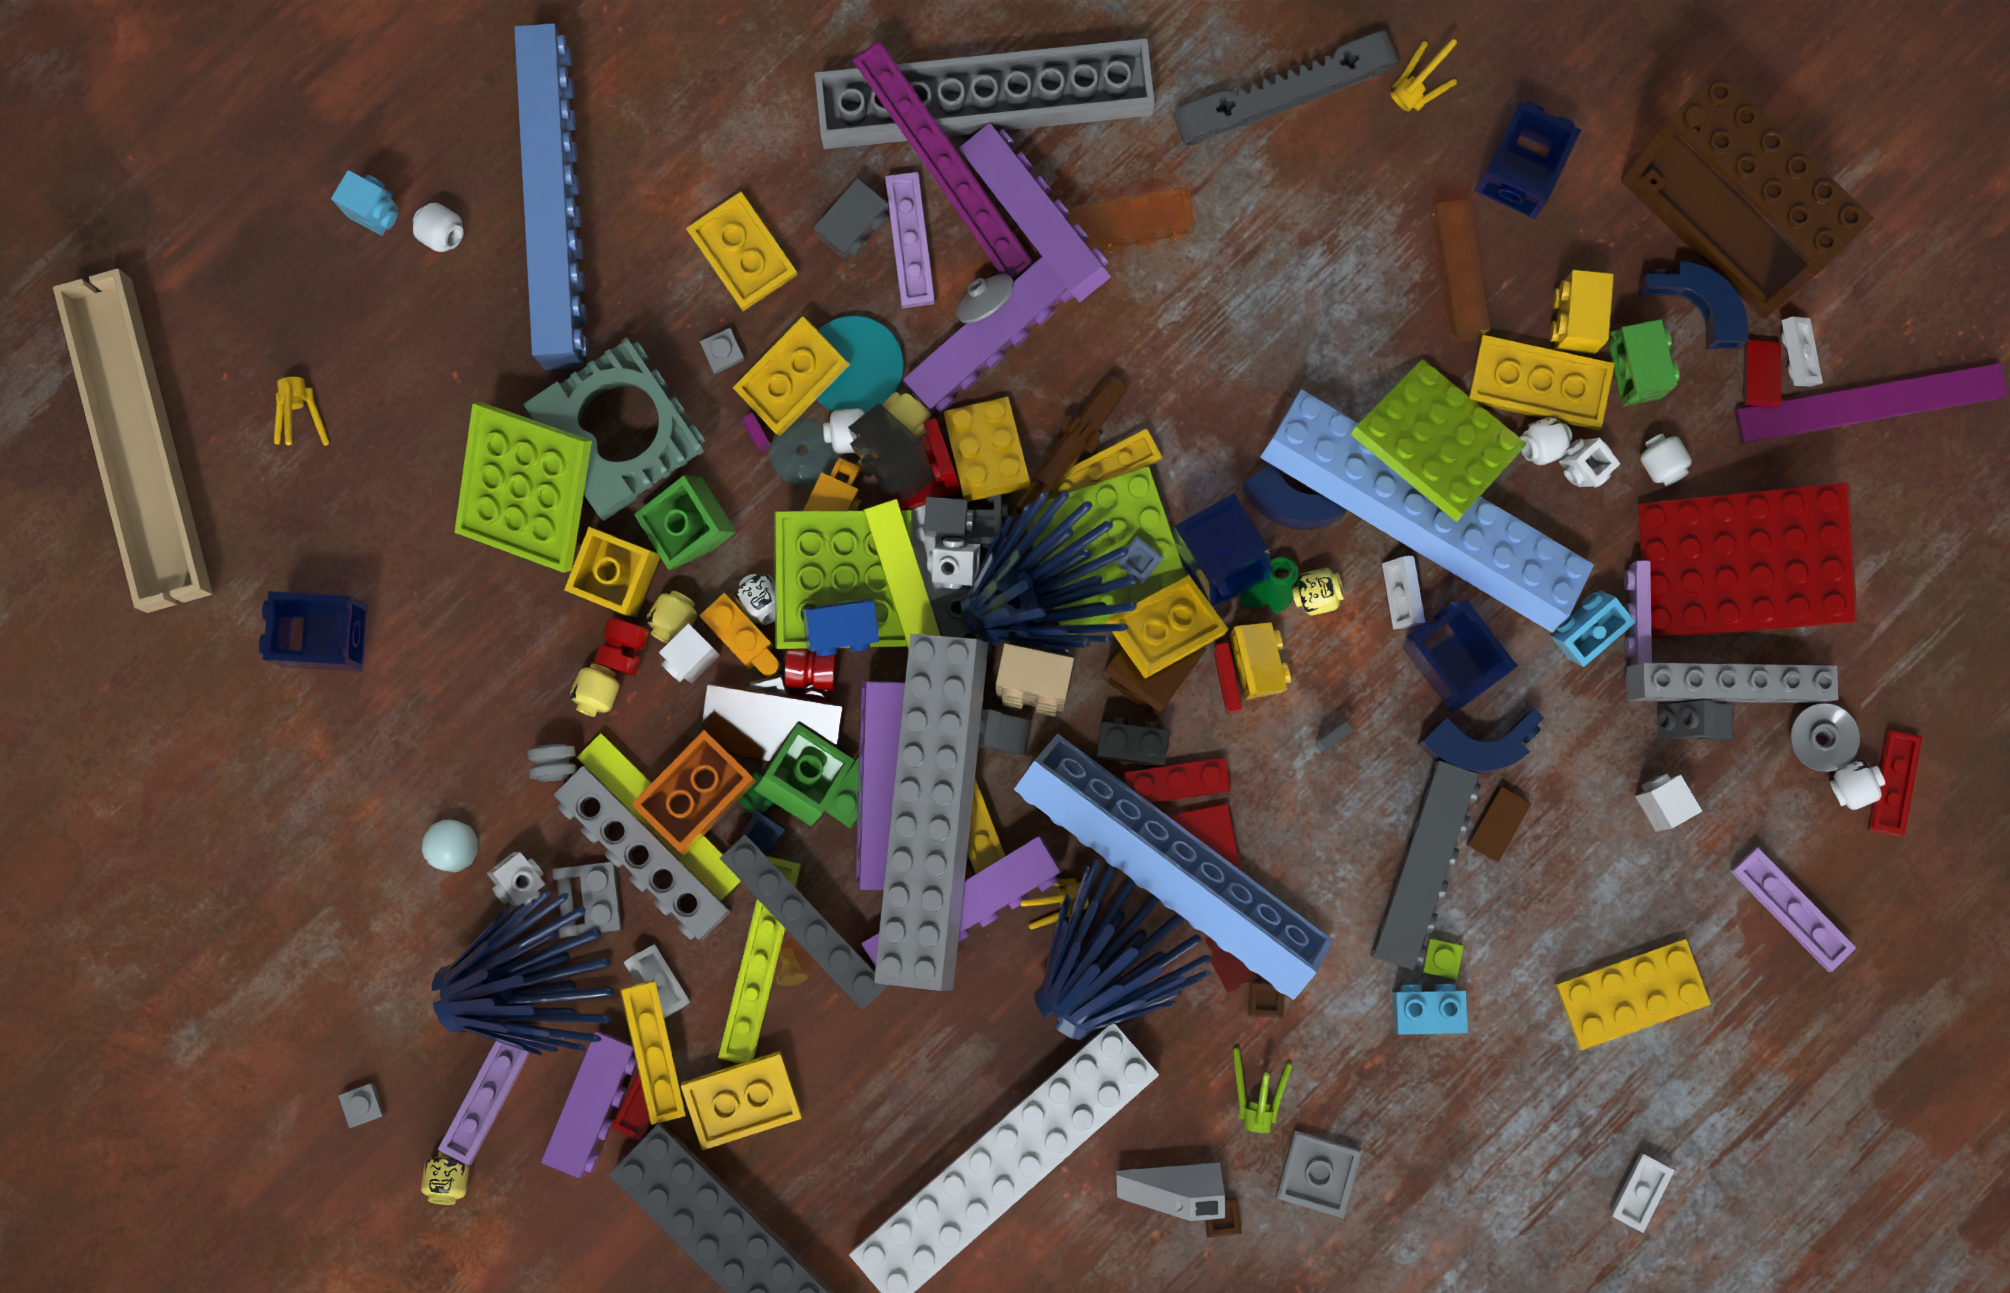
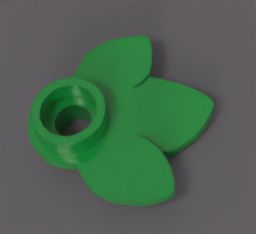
M1257 555L1243 560L1235 567L1236 572L1248 581L1241 594L1240 603L1242 606L1260 608L1268 604L1275 614H1279L1289 607L1293 600L1292 586L1295 585L1299 576L1298 567L1293 560L1286 557H1277L1270 560L1264 556ZM1279 571H1286L1288 573L1284 579L1277 578L1276 574Z

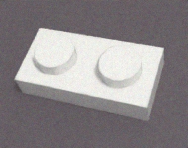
M1793 316L1781 320L1783 326L1782 341L1787 348L1790 361L1788 372L1794 385L1812 387L1822 384L1823 381L1810 318Z
M1403 556L1382 563L1393 630L1405 629L1425 623L1414 556Z
M655 944L624 962L636 984L655 980L664 1019L691 1003Z
M1640 1153L1609 1215L1644 1233L1675 1170Z

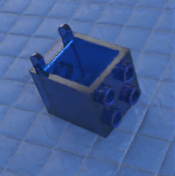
M1520 101L1498 141L1475 192L1532 219H1536L1547 203L1582 129L1575 127L1574 122L1568 118L1561 116L1556 118L1545 113L1544 109L1535 103ZM1521 135L1549 148L1550 150L1546 158L1516 145L1519 136Z
M1235 493L1174 526L1176 546L1180 560L1213 608L1270 578L1272 566L1270 564L1269 547Z
M269 591L268 600H265L262 606L263 620H266L265 634H262L259 640V652L263 655L262 660L286 668L362 672L368 605L352 596ZM293 618H304L301 651L290 650Z
M1468 600L1460 606L1456 601H1453L1433 617L1436 620L1434 625L1431 626L1426 621L1406 637L1410 643L1402 648L1451 713L1464 707L1518 667ZM1447 624L1455 635L1430 653L1423 644V641Z

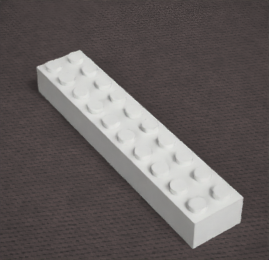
M1116 1024L1104 1027L857 1245L849 1256L881 1293H914L1156 1079L1159 1074Z

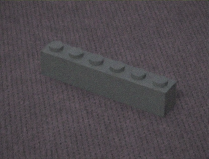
M1442 761L1434 763L1370 957L1414 971L1416 965H1422L1427 951V947L1423 946L1426 932L1432 933L1438 914L1433 913L1437 899L1442 901L1446 894L1449 882L1444 880L1448 867L1453 868L1457 861L1459 849L1455 848L1458 836H1464L1470 821V816L1466 815L1469 802L1475 803L1480 791L1481 784L1476 783L1479 774Z
M746 835L740 838L719 858L862 1011L888 987L885 984L874 983L875 972Z

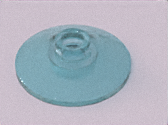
M810 420L795 421L781 436L776 434L770 448V458L774 470L784 481L795 486L815 485L821 473L829 475L832 472L837 460V453L833 450L832 443H825L823 426ZM801 445L809 448V452L805 456H799L796 453L797 448Z

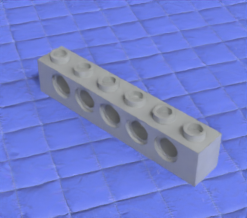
M1640 663L1626 667L1627 701L1692 702L1708 700L1715 702L1823 703L1838 700L1837 666Z
M582 766L554 794L560 801L556 807L570 820L575 816L584 825L580 831L594 844L599 840L608 849L604 855L618 868L623 864L632 873L628 877L629 880L642 892L647 888L656 897L652 901L653 904L666 916L671 912L680 921L677 925L678 929L690 940L694 937L698 940H704L732 911L587 767ZM596 798L600 803V811L596 816L588 817L584 810L585 804L588 800ZM615 822L622 823L625 830L623 837L618 841H612L608 835L609 827ZM639 846H645L649 852L648 860L642 865L635 864L632 859L633 851ZM662 870H669L673 876V882L667 889L659 888L656 883L657 875ZM686 894H693L697 899V907L692 913L687 914L681 909L680 902Z

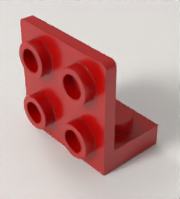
M936 418L923 422L927 434L921 437L923 444L879 459L892 500L897 499L900 510H912L926 505V497L948 498L961 493L955 470Z

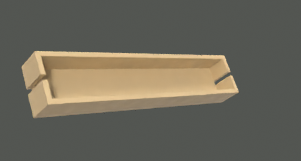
M117 268L89 276L92 285L84 279H79L54 286L53 290L133 605L136 609L150 613L177 605L176 600L185 603L213 595L133 282L129 276ZM95 287H97V288H98L99 290H101L102 292H98V293H97V290H96Z

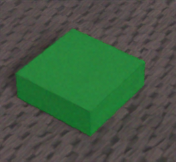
M755 772L752 777L756 780V783L738 800L752 815L758 809L766 813L775 804L754 790L762 777L758 772Z

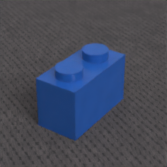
M864 599L801 608L806 647L811 652L816 651V656L837 654L836 648L850 646V651L871 649L870 643L879 642L873 600Z

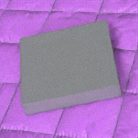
M1294 1130L1276 1198L1344 1219L1362 1150Z

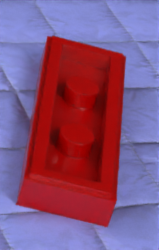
M1890 729L1885 730L1879 770L1886 784L1880 787L1881 798L1872 803L1867 830L1905 837L1922 736Z

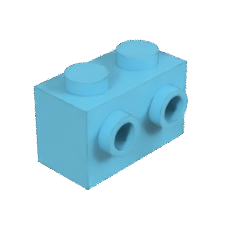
M348 170L331 198L348 218L383 236L386 229L392 228L398 217L397 210L399 208L391 199L393 194L384 189L385 185L381 181L370 175H366L364 179Z
M1601 590L1598 593L1595 592L1587 596L1581 603L1582 607L1570 615L1554 632L1549 634L1566 657L1582 667H1585L1636 623L1616 597Z
M1435 984V991H1422V985H1401V992H1392L1393 1034L1468 1033L1466 991H1456V984Z

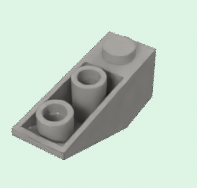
M1220 1163L1116 1171L1117 1198L1189 1221L1225 1218V1193Z

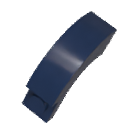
M1680 261L1672 269V274H1669V271L1664 269L1652 270L1639 281L1640 296H1677L1690 301L1699 309L1705 321L1706 349H1740L1748 342V319L1744 305L1732 285L1715 271L1699 264Z
M1272 464L1246 480L1242 487V491L1247 499L1262 515L1279 525L1292 529L1311 530L1326 527L1343 519L1347 512L1345 508L1322 494H1305L1293 489L1286 483Z
M1534 708L1528 711L1503 737L1492 742H1481L1469 738L1446 717L1418 744L1437 762L1442 761L1476 774L1494 772L1518 762L1530 752L1521 741L1524 740L1528 743L1540 732L1541 728L1538 724L1544 717Z

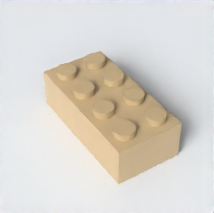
M1004 644L996 681L997 699L1002 700V706L1022 710L1023 705L1036 707V713L1052 717L1056 716V711L1063 713L1074 658Z

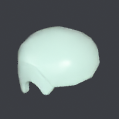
M441 820L431 825L422 838L421 851L424 859L432 867L443 871L459 872L470 866L477 856L478 838L473 829L467 824L456 820Z

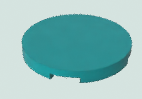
M860 316L842 317L825 324L818 331L851 365L816 401L831 411L859 408L864 411L865 415H869L882 409L883 403L892 394L897 392L904 373L903 356L896 338L882 324Z

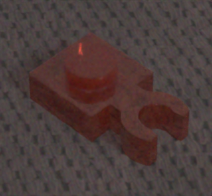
M1209 936L1205 938L1207 947L1211 951L1217 952L1219 956L1211 964L1226 993L1258 978L1256 973L1250 971L1241 960L1215 945Z

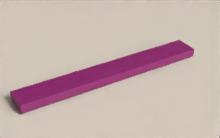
M880 40L853 58L852 61L999 273L1008 274L1014 279L1030 268L1034 263Z
M1998 363L1782 401L1779 408L1753 406L1737 409L1735 416L1741 444L2001 399L2007 397L2008 392L2002 365Z

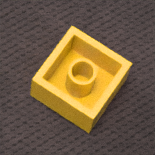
M1572 270L1568 277L1561 281L1559 289L1555 288L1552 308L1557 309L1556 321H1552L1550 328V341L1555 342V351L1594 356L1609 339L1614 274Z
M588 527L564 591L624 615L637 617L661 557L657 552L604 531Z

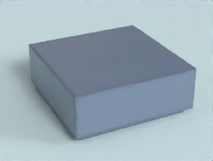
M1136 536L1128 546V554L1118 559L1115 564L1129 575H1135L1137 581L1143 584L1164 557Z

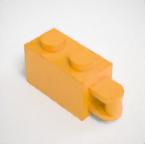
M839 457L830 476L824 473L820 474L803 511L860 510L862 500L858 499L860 493L854 485L861 472V467ZM840 473L850 477L847 484L837 480Z
M725 593L699 615L749 670L755 665L766 677L775 676L780 672V663L770 652L774 648L772 643Z

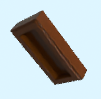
M1500 787L1469 840L1467 847L1498 863L1530 808L1531 803Z

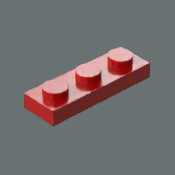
M1225 757L1124 772L1125 784L1151 804L1230 792Z

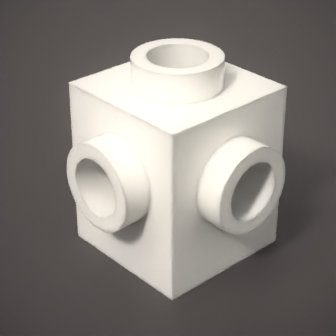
M1601 438L1577 439L1566 450L1567 455L1559 461L1565 469V477L1578 487H1598L1610 478V473L1620 465V462L1612 454L1610 447Z
M948 537L940 541L933 548V551H930L928 554L927 568L928 571H932V582L942 583V587L949 589H958L962 585L972 586L980 570V544L964 543V539L957 537Z
M521 852L511 853L487 872L496 885L492 890L503 904L509 902L513 906H519L522 903L526 906L532 899L535 898L536 900L541 895L538 890L545 885L540 878L543 875L540 867L533 859L527 861ZM517 877L520 878V884L518 886L516 885Z

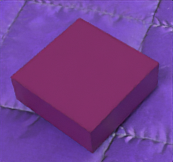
M753 412L743 417L742 422L758 451L763 453L771 449L772 447Z

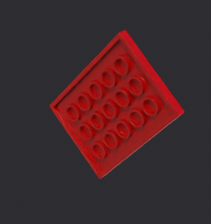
M1848 483L1638 504L1641 561H1650L1651 639L1858 623L1850 487Z

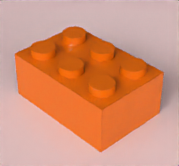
M703 730L631 805L672 846L685 855L756 783V780Z

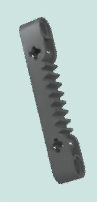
M1381 31L1341 46L1335 52L1333 60L1328 55L1325 56L1322 66L1314 60L1310 70L1304 65L1300 66L1297 75L1291 69L1288 70L1285 80L1279 74L1275 75L1273 85L1267 79H1264L1261 89L1253 83L1250 85L1248 94L1242 88L1238 89L1237 95L1229 91L1218 92L1180 107L1173 112L1172 116L1184 145L1194 146L1385 74L1396 68L1400 61L1388 33ZM1223 108L1225 112H1230V116H1226L1224 112L1218 113L1219 109Z

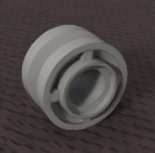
M549 744L528 750V760L535 763V766L529 769V779H538L539 782L569 779V776H573L577 772V765L569 761L576 756L575 747L566 746V744Z

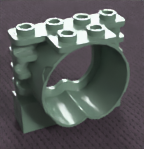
M627 337L614 349L605 351V355L596 361L592 360L587 363L588 366L578 373L576 371L572 373L569 379L561 384L558 382L554 383L523 404L533 420L592 440L584 495L603 521L638 499L636 497L638 494L652 488L653 484L663 477L667 478L671 475L672 471L680 466L683 467L687 464V461L696 455L704 453L700 444L705 439L694 424L690 427L686 425L690 418L677 398L674 396L670 400L667 396L672 393L657 369L652 372L649 371L644 363L649 357L638 341L632 345ZM622 386L639 387L652 398L656 405L659 416L656 437L650 447L634 459L623 462L607 461L601 458L598 453V442L595 436L582 430L580 427L582 415L596 397L610 389Z

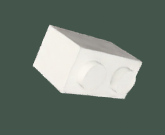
M689 623L659 652L666 659L661 665L679 682L685 678L691 684L720 656Z
M1668 773L1657 776L1642 784L1641 787L1644 791L1635 796L1656 832L1672 829L1702 812L1681 775L1671 778Z

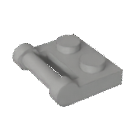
M612 862L552 869L553 880H557L558 896L563 893L569 894L568 899L560 905L561 917L574 910L570 878L580 877L583 907L586 908L584 914L585 924L576 925L575 920L559 929L560 938L578 936L593 929H598L601 933L623 930L616 869Z

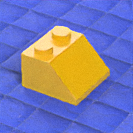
M1272 622L1234 627L1229 637L1244 701L1284 692L1287 689L1286 683L1291 682L1287 663H1281L1278 650L1283 649L1280 631L1273 630Z

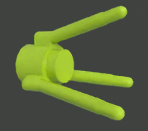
M1235 1047L1233 1054L1239 1100L1238 1119L1244 1120V1130L1271 1133V1125L1276 1123L1277 1111L1289 1079L1292 1064L1288 1062L1285 1065L1271 1108L1270 1104L1266 1103L1270 1074L1267 1072L1263 1074L1259 1101H1250L1249 1107H1247L1240 1049Z

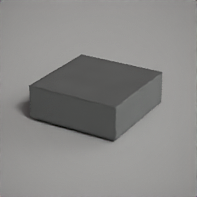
M1342 722L1317 740L1316 746L1321 753H1324L1354 731L1348 722Z

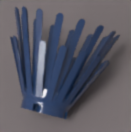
M1047 491L1039 496L1032 508L1030 503L1026 505L1001 545L1013 521L1012 515L1007 518L1001 531H997L972 586L968 585L966 588L969 589V593L962 596L961 599L964 621L972 633L979 630L986 636L981 641L993 646L1006 642L1072 653L1069 648L1061 646L1086 648L1090 646L1089 643L1091 641L1109 642L1112 639L1109 636L1071 635L1068 633H1098L1128 629V626L1123 623L1036 626L1133 611L1137 607V604L1134 602L1107 606L1105 602H1094L1048 610L1130 586L1137 581L1135 575H1129L1101 584L1102 577L1095 575L1059 588L1128 554V548L1122 546L1066 572L1090 558L1091 552L1088 549L1080 550L1112 529L1113 523L1109 520L1104 521L1038 566L1074 534V530L1071 527L1091 509L1092 503L1090 501L1081 504L1018 564H1016L1018 560L1051 523L1054 514L1068 499L1069 492L1064 491L1058 496L1008 557L1007 555L1045 502L1048 495Z
M1098 860L1093 863L1090 873L1088 866L1085 869L1068 922L1065 920L1070 905L1069 894L1066 895L1064 904L1061 905L1044 980L1034 993L1035 1003L1042 1015L1046 1018L1052 1012L1059 1019V1022L1054 1027L1066 1036L1076 1040H1083L1093 1030L1175 1005L1178 1002L1173 1000L1164 1003L1160 1002L1180 995L1182 993L1181 989L1203 981L1202 978L1211 974L1210 971L1205 970L1186 979L1182 977V975L1209 962L1211 957L1204 955L1140 987L1162 973V967L1201 941L1200 935H1193L1166 954L1163 951L1154 953L1116 980L1184 920V917L1176 913L1142 944L1140 943L1147 936L1145 930H1139L1120 949L1159 903L1160 899L1152 894L1100 955L1125 918L1124 912L1120 910L1136 886L1130 877L1077 959L1102 908V899L1117 870L1116 867L1109 865L1071 943L1099 870Z
M551 890L544 892L536 900L535 898L532 899L526 906L525 904L519 905L501 921L509 911V906L506 907L451 965L441 967L435 973L432 991L440 989L441 1001L434 1002L433 1007L440 1023L450 1032L460 1031L462 1033L468 1031L537 1055H542V1053L536 1048L550 1052H557V1047L581 1051L587 1050L582 1044L548 1037L591 1042L601 1041V1037L596 1034L501 1021L608 1023L611 1020V1017L607 1014L576 1013V1010L573 1008L531 1006L535 1004L611 997L614 994V990L611 987L574 990L576 988L574 981L533 986L608 967L610 959L603 957L535 974L567 963L570 960V956L563 952L599 938L601 932L598 929H593L507 964L554 939L558 935V929L583 916L586 908H576L492 956L565 902L569 894H561L525 921L524 917L550 896Z

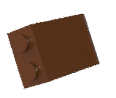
M1122 647L1105 669L1102 679L1157 718L1207 649L1201 647L1145 679Z

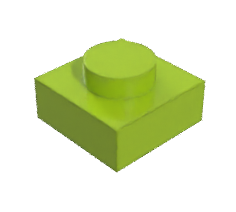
M1428 939L1427 951L1421 972L1457 980L1464 946Z

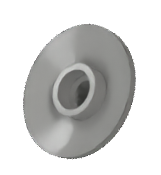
M997 274L986 279H976L968 286L967 293L957 306V318L962 323H974L990 316L1009 299L1014 290V280L1008 274Z
M1822 703L1806 708L1796 717L1791 728L1790 740L1795 755L1804 765L1816 771L1830 772L1848 765L1853 760L1859 748L1860 733L1855 720L1846 710L1833 704ZM1819 732L1826 736V743L1824 745L1819 744L1816 740Z

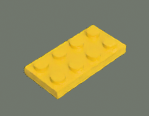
M1482 335L1472 376L1469 400L1475 401L1479 405L1543 419L1555 417L1562 423L1599 431L1603 424L1615 363Z
M1686 939L1678 940L1554 984L1579 1050L1593 1047L1711 1005Z

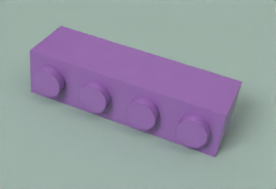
M602 1031L594 1033L601 1037V1041L590 1043L541 1161L545 1165L577 1178L584 1177L586 1172H593L600 1155L595 1150L600 1139L606 1140L613 1121L609 1120L614 1106L619 1108L627 1090V1088L622 1087L627 1074L633 1075L637 1067L632 1043Z

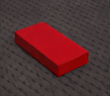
M1748 339V342L1744 345V405L1779 408L1782 403L1781 343Z
M1218 644L1215 646L1213 654L1225 711L1228 715L1239 713L1242 710L1229 644Z
M638 1072L611 1128L641 1142L646 1137L651 1123Z

